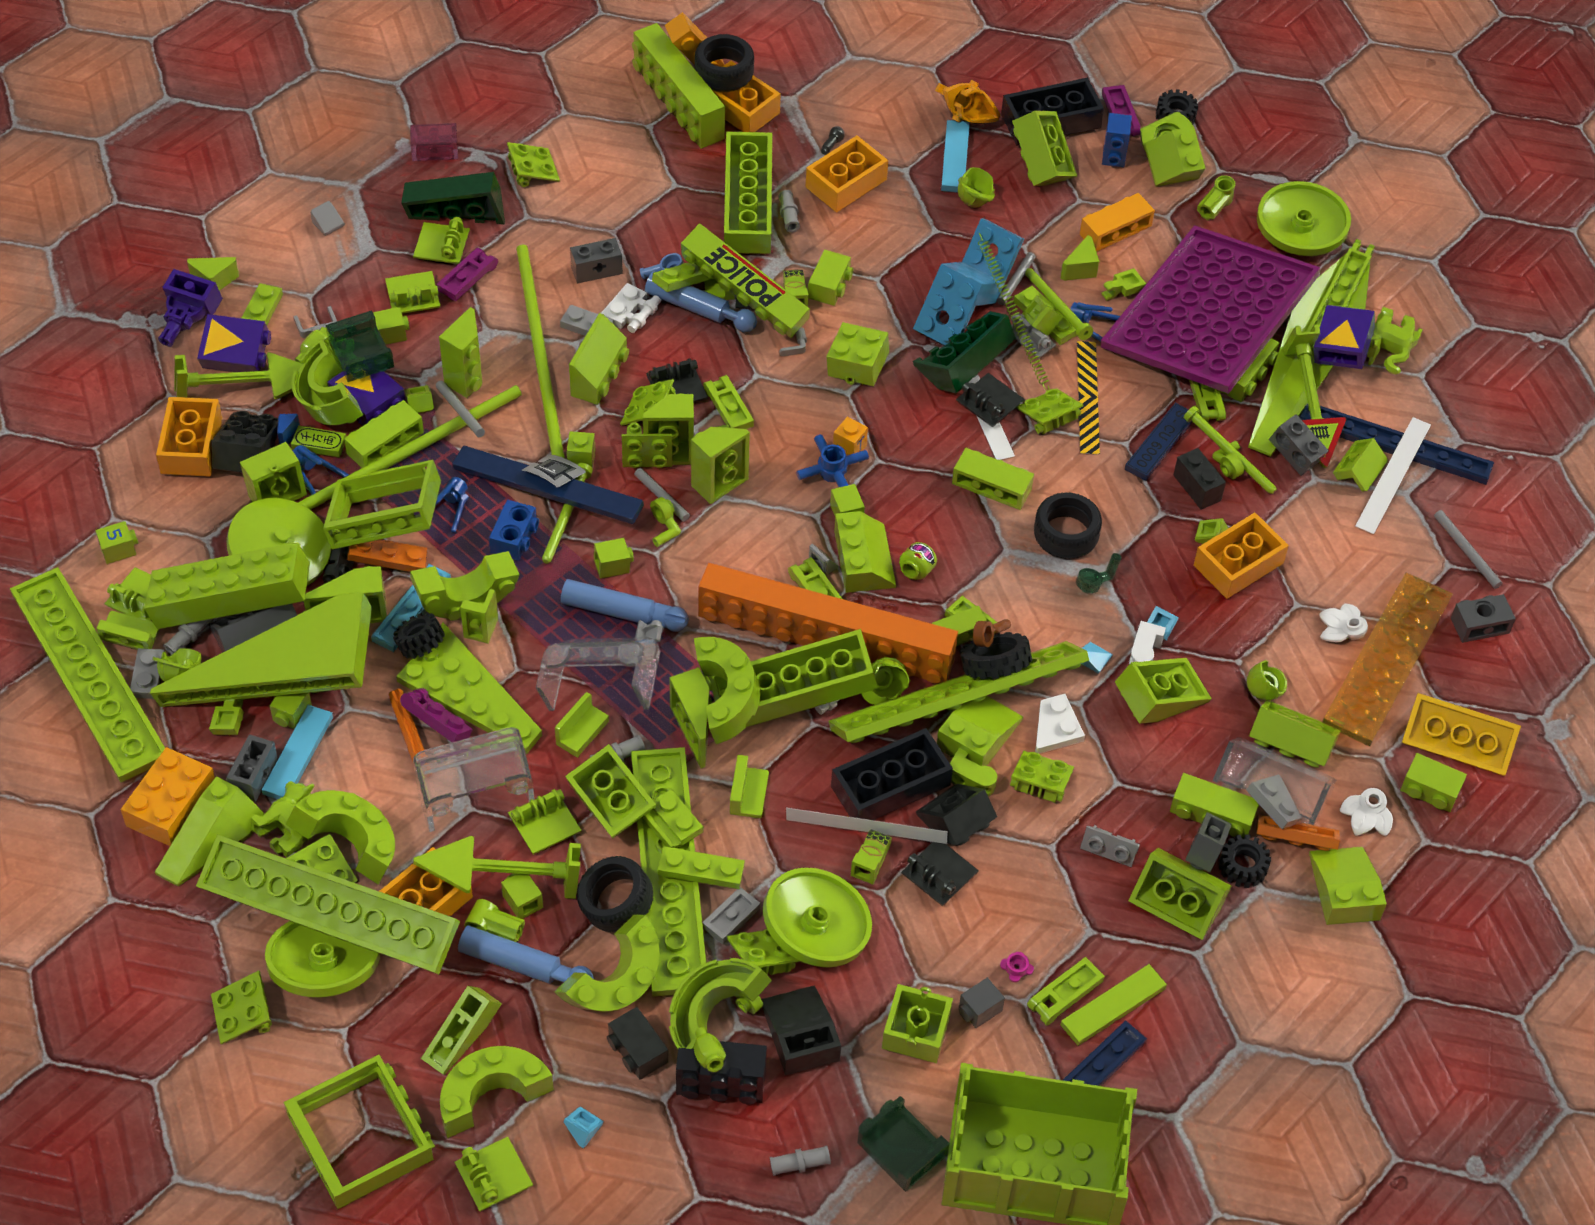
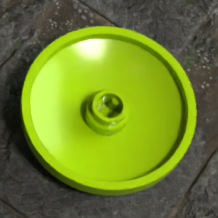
M1294 181L1277 185L1262 197L1257 211V223L1263 236L1277 248L1296 255L1317 256L1335 250L1345 241L1351 225V214L1346 203L1332 190L1311 182Z
M281 498L260 499L243 507L233 518L226 541L229 556L299 542L310 562L307 586L318 579L325 570L330 557L331 546L323 529L324 524L315 513L297 502Z
M798 868L787 871L773 882L764 899L763 917L770 935L785 952L804 963L819 967H837L847 964L860 955L871 936L872 918L865 900L850 883L831 872L816 868Z
M289 921L276 930L269 939L265 949V960L270 978L282 989L305 997H329L348 992L369 979L379 964L380 953Z

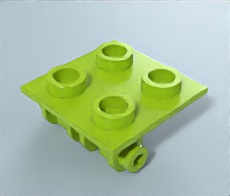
M507 142L509 149L508 159L512 163L511 167L514 175L517 176L516 181L518 185L527 187L532 178L560 181L548 148Z
M459 217L451 219L449 225L424 222L413 258L459 264L470 228H464L462 219Z
M432 271L385 278L391 308L400 307L402 314L440 307L438 288L435 285Z
M674 380L660 381L655 384L638 387L634 391L631 402L624 412V417L620 423L621 426L642 421L643 414L668 394H676L675 388L672 387Z
M1056 388L1050 389L1045 394L1036 398L1027 399L1016 408L1037 421L1034 427L1038 434H1045L1054 428H1059L1060 425L1063 426L1077 420L1078 416L1081 415L1079 408L1083 407V404Z
M632 422L627 427V434H622L623 467H672V434H642L641 426L636 422Z
M134 567L121 584L109 585L107 593L110 594V597L104 604L120 613L152 621L144 609L151 574Z
M1023 751L1011 776L1010 786L1015 787L1014 790L1028 793L1031 784L1030 795H1033L1037 786L1040 787L1038 798L1041 797L1043 789H1045L1043 799L1054 803L1056 801L1062 802L1064 790L1074 770V766L1068 765L1061 760L1043 757L1036 752Z
M553 789L550 793L542 797L538 796L535 800L531 799L529 803L520 807L516 806L514 810L508 812V815L533 855L582 832L563 801L565 797L561 789Z
M331 834L324 836L286 858L354 883L358 881Z
M768 929L727 936L728 941L742 960L755 964L767 975L768 972L770 975L790 972L791 969L795 968V962H800V960L785 952L774 941Z
M259 970L211 994L220 1044H224L254 1028L258 1029L259 1033L270 1031L272 1021L269 1018V1006L267 1005L264 983L262 982Z
M508 1136L478 1151L473 1150L472 1147H467L462 1151V1158L455 1161V1165L479 1212L533 1186Z

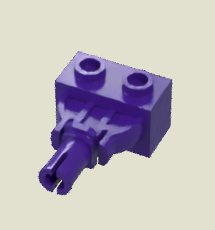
M173 269L162 287L167 297V311L163 316L167 324L158 337L159 342L171 347L180 331L189 330L193 323L198 322L205 315H213L223 299L216 282Z

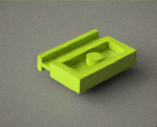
M672 789L654 799L653 801L657 806L642 817L666 847L676 848L679 845L683 846L703 833L702 824Z

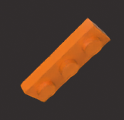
M379 539L349 546L347 560L410 572L426 567L427 548Z
M1258 815L1256 824L1257 834L1265 839L1276 840L1279 838L1288 840L1289 843L1294 845H1304L1305 843L1315 845L1316 848L1324 851L1338 850L1340 843L1339 830L1299 822L1296 825L1281 829L1271 817Z

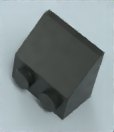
M955 784L916 811L918 817L930 829L948 831L947 843L955 846L966 843L969 840V836L977 831L989 827L990 822L997 818L985 789L962 784Z

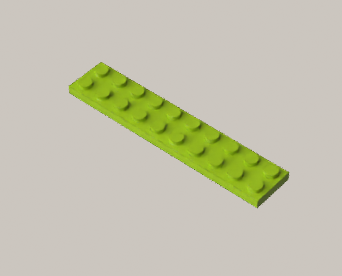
M58 567L10 588L13 598L120 783L149 770L165 747Z
M1065 641L1032 652V662L1017 673L1013 672L1009 676L1002 675L995 679H992V677L987 679H980V677L971 678L970 675H963L829 720L830 730L847 742L857 743L864 740V736L873 733L875 735L884 734L891 727L897 725L908 726L914 722L913 720L921 717H934L938 714V711L944 709L955 710L960 708L962 703L982 701L986 698V695L1008 692L1010 687L1015 685H1029L1034 682L1033 679L1053 677L1058 674L1057 671L1063 669L1072 670L1079 668L1081 663L1089 661L1088 652Z
M685 747L631 751L633 775L652 800L672 789L691 811ZM641 817L637 820L641 868L652 883L654 895L651 908L646 916L651 921L659 942V964L651 983L652 997L674 995L681 982L693 970L706 963L698 882L658 875L661 854L665 845ZM694 839L676 848L695 852Z
M218 834L196 884V887L438 975L460 923L456 918Z

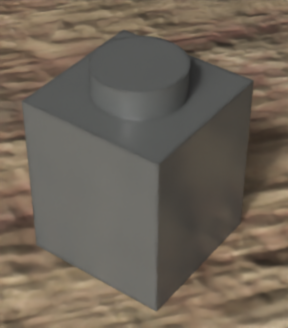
M987 977L961 994L959 1013L966 1022L970 1021L975 1028H978L1003 1011L1005 997Z

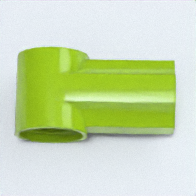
M1219 176L1216 178L1214 187L1197 206V211L1202 218L1206 220L1214 219L1224 206L1232 203L1235 190L1233 178L1230 176Z
M478 899L464 925L465 927L469 925L517 942L522 936L525 920L499 911L498 907L488 900Z

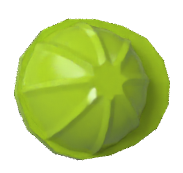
M972 167L958 179V195L964 204L971 207H980L994 199L993 177L985 170Z
M180 648L171 656H167L166 652H162L161 658L153 657L152 660L158 661V673L165 682L201 664V653L192 649Z
M883 657L877 659L871 665L878 689L861 693V695L868 703L874 705L897 698L909 686L910 680L905 666L896 658Z

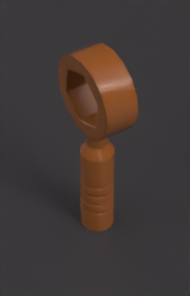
M1004 619L995 624H992L990 621L976 622L973 630L975 645L978 647H989L993 642L995 634L1011 627L1010 620Z

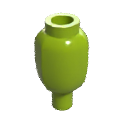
M321 327L320 330L312 331L302 342L300 354L295 358V361L302 363L300 360L303 355L321 339L329 346L330 339L333 337L330 331L324 327Z
M704 1027L698 1028L695 1031L697 1038L693 1047L695 1056L702 1067L710 1072H717L722 1069L723 1061L726 1057L723 1046L714 1035L707 1033Z

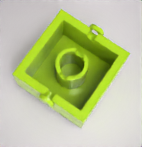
M842 322L826 356L828 376L843 379L850 385L856 382L874 386L889 354L888 332Z
M286 442L240 462L248 496L252 502L266 498H281L295 501L307 495L300 462Z
M898 984L883 1033L882 1049L937 1063L951 1015L953 998L931 993V989L927 987L916 989Z

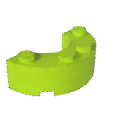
M321 339L303 355L300 360L302 362L301 367L298 371H294L292 377L293 394L312 418L319 423L325 425L353 423L357 418L363 416L357 400L342 382L328 387V381L340 374L343 369L337 356L326 342Z
M509 551L484 556L482 563L475 570L457 578L440 576L436 566L410 571V577L423 608L429 614L432 613L436 617L454 621L461 618L460 607L463 600L484 604L489 590L493 589L496 591L497 603L501 601L508 593L515 589L519 572Z
M717 637L694 638L697 661L703 675L716 676L727 681V688L724 694L716 702L706 706L709 729L716 744L723 743L742 732L746 728L745 724L752 716H755L760 702L759 682L750 659L739 646Z
M326 790L310 794L294 806L286 823L287 826L307 839L322 832L337 833L346 837L358 852V864L355 870L378 885L394 856L395 838L388 820L373 804L354 793Z
M633 915L614 933L620 944L621 955L618 966L610 976L597 981L586 973L574 972L554 992L563 1001L574 1007L595 1011L618 1010L639 999L651 985L659 964V942L649 918L646 915Z
M738 958L722 961L712 960L693 970L677 988L670 1005L671 1026H669L677 1049H694V1043L697 1038L695 1031L700 1027H704L707 1031L709 1014L720 1001L732 996H740L753 1002L772 981L769 976L755 964Z
M494 1046L469 1054L453 1067L446 1077L441 1090L440 1110L447 1138L474 1127L473 1107L479 1097L489 1090L497 1088L512 1089L520 1093L527 1102L553 1091V1077L550 1070L533 1054L515 1047Z

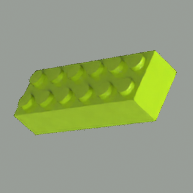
M658 23L634 31V42H632L634 59L632 63L635 70L643 75L646 84L651 85L658 99L663 100L668 111L677 118L679 125L687 130L691 140L695 141L700 148H704L725 139V105L680 50L672 43Z
M726 132L724 242L738 253L771 254L772 133Z
M299 542L153 570L144 609L155 627L161 629L302 602L305 600L310 562Z
M861 629L751 661L760 686V702L755 716H752L745 726L749 727L878 689ZM709 676L716 702L724 694L727 688V681L720 677Z

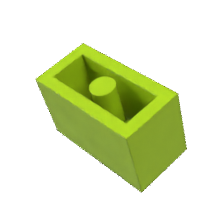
M824 249L808 283V299L835 306L838 298H842L844 295L846 281H850L852 278L853 267H850L851 257Z
M1416 753L1400 791L1407 793L1412 798H1418L1430 803L1438 809L1451 812L1467 774Z

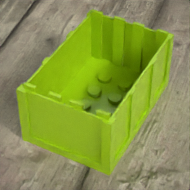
M961 1063L941 1205L1067 1225H1120L1128 1199L1129 1187H1126L1132 1113L1137 1099V1089L1128 1087L1125 1090L1084 1084V1081L1073 1079L1072 1082L1029 1076L1025 1075L1026 1072L1021 1071L1009 1073L973 1067V1064Z

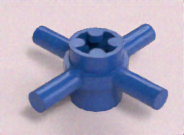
M819 434L814 438L821 452L818 464L797 470L796 474L799 480L820 474L827 482H836L838 487L848 486L849 484L844 477L847 466L867 460L869 455L867 450H863L846 456L845 450L841 446L828 445L823 435Z

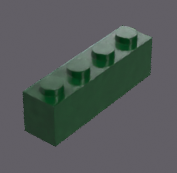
M494 172L405 182L401 204L408 219L439 221L440 217L450 220L454 217H459L461 219H475V223H485V220H494L496 224H505L501 188Z
M988 312L968 325L965 333L954 334L948 338V344L940 349L937 346L929 351L930 355L923 360L920 357L913 361V365L938 389L957 393L966 382L976 377L986 365L991 363L997 355L1016 339L1008 315Z

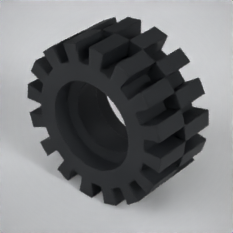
M1176 89V92L1173 93V90H1168V94L1164 92L1158 99L1156 119L1159 120L1178 112L1171 109L1182 110L1180 113L1188 118L1193 125L1198 110L1197 99H1193L1192 94L1187 95V91L1180 93V89Z
M425 612L424 615L419 613L417 617L412 616L408 622L406 620L403 621V626H398L396 628L397 631L393 633L395 643L403 656L408 659L410 657L415 659L417 655L422 657L425 652L429 654L432 652V648H437L439 646L438 643H442V637H445L434 614H429V612Z
M1245 834L1244 839H1242L1241 835H1237L1235 840L1230 838L1228 843H1225L1219 859V870L1222 869L1221 874L1223 877L1228 875L1227 882L1230 884L1234 880L1236 881L1235 886L1240 887V884L1244 883V888H1249L1250 883L1255 887L1259 881L1262 883L1265 879L1271 863V857H1269L1270 850H1265L1266 844L1264 842L1259 845V838L1257 837L1252 841L1249 840L1250 835ZM1238 855L1249 856L1255 861V865L1249 868L1242 867L1236 863L1235 857Z

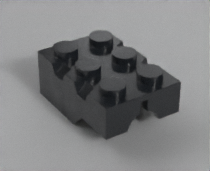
M720 1041L726 1057L723 1061L722 1069L717 1072H710L702 1067L695 1056L694 1049L678 1048L676 1095L695 1099L699 1094H708L712 1100L719 1102L726 1101L727 1097H739V1101L743 1104L762 1103L767 1046Z

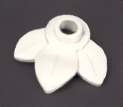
M1345 603L1340 610L1329 608L1319 614L1320 619L1328 626L1320 635V638L1325 641L1342 642L1347 638L1358 640L1363 638L1368 630L1367 621L1361 617L1360 610L1351 604Z
M1377 788L1366 789L1361 795L1349 796L1341 805L1340 812L1352 816L1351 827L1355 836L1363 835L1372 830L1373 827L1381 835L1387 836L1392 828L1393 816L1386 808V795ZM1370 797H1375V798H1377V799H1378V803H1377V804H1371V803L1369 802V798H1370Z

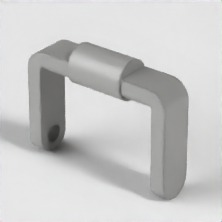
M328 306L327 310L332 322L303 330L298 316H293L302 338H306L314 330H320L321 327L329 331L337 329V319L331 306Z
M801 327L796 332L797 342L800 346L781 348L779 350L780 356L803 354L806 351L805 343L807 338L804 328Z

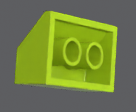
M1033 111L1012 121L1014 135L1019 140L1021 156L1026 162L1028 178L1033 183V186H1046L1077 177L1057 112Z
M472 307L464 312L439 336L444 382L449 388L466 398L473 392L478 391L482 385L475 310Z
M598 314L569 363L571 396L598 405L602 396L605 397L607 395L612 379L615 380L617 378L621 363L626 362L629 355L627 338L604 314Z
M668 394L643 414V434H672V465H691V439L694 437L693 394Z
M709 427L705 431L697 433L691 439V486L708 503H714L749 479L750 432L747 429Z
M861 511L836 513L834 533L845 593L896 588L884 524Z
M1268 700L1260 707L1249 736L1255 738L1254 742L1261 746H1275L1280 748L1279 752L1289 757L1297 755L1304 758L1306 764L1319 767V765L1325 766L1328 762L1341 729Z
M1157 848L1151 852L1128 901L1202 940L1221 910L1232 886Z

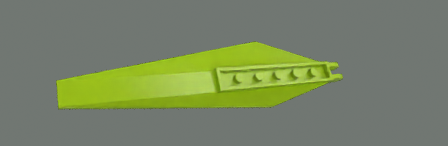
M1356 239L1352 248H1349L1343 257L1315 280L1292 310L1248 448L1272 456L1276 447L1269 438L1288 419L1295 414L1299 416L1308 404L1300 359L1297 358V355L1285 356L1283 346L1295 326H1300L1301 332H1310L1314 325H1319L1320 328L1327 305L1355 309L1366 308L1370 260L1375 248L1374 245L1370 244L1366 252L1363 253L1359 251L1361 240ZM1313 345L1310 358L1316 389L1318 390L1334 366L1314 363Z

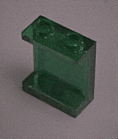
M372 310L325 325L328 342L347 382L394 367L392 351L386 347L377 329L376 319Z
M899 1096L894 1101L888 1100L881 1107L880 1113L873 1119L869 1117L861 1123L858 1128L857 1143L906 1192L948 1156L950 1143L942 1135L936 1139L905 1108V1099Z

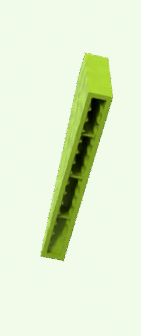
M363 592L337 595L151 688L150 694L160 707L232 699L238 700L361 688L372 606Z

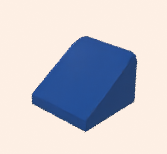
M279 414L277 430L279 444L286 442L289 445L293 440L298 425L300 426L298 414Z

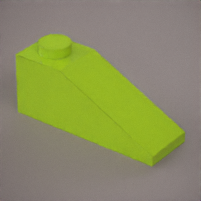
M467 986L421 1059L445 1075L487 1028L502 1003L481 988Z

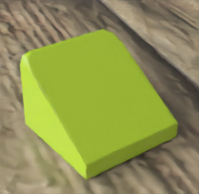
M429 385L404 390L407 404L417 413L434 409Z
M1224 519L1201 520L1195 541L1204 544L1227 530L1228 526Z

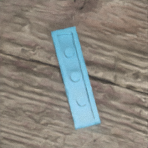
M947 120L941 191L958 192V179L966 172L970 122L960 121L959 123L954 120Z
M436 567L440 576L451 578V574ZM413 585L371 636L372 642L394 652L398 648L393 639V633L397 631L396 628L403 626L402 622L405 620L408 622L412 616L417 617L419 613L424 615L426 610L423 608Z
M307 705L262 788L263 795L280 799L285 795V786L288 782H299L333 719L332 712Z

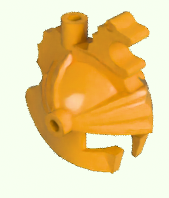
M973 80L970 83H961L950 87L938 83L935 89L936 92L944 95L947 106L953 114L952 119L959 123L961 120L971 123H991L998 121L1001 116L990 97L978 87L979 83Z

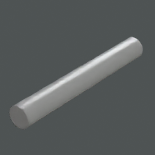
M1027 253L1004 288V290L1007 288L1009 290L1001 295L1009 292L1011 294L1004 297L1000 295L997 299L1000 305H1005V300H1002V297L1007 299L1016 289L1025 275L1026 269L1031 266L1036 258L1034 253Z
M642 468L635 471L634 475L658 498L663 497L671 501L675 510L673 513L683 522L688 520L690 514Z

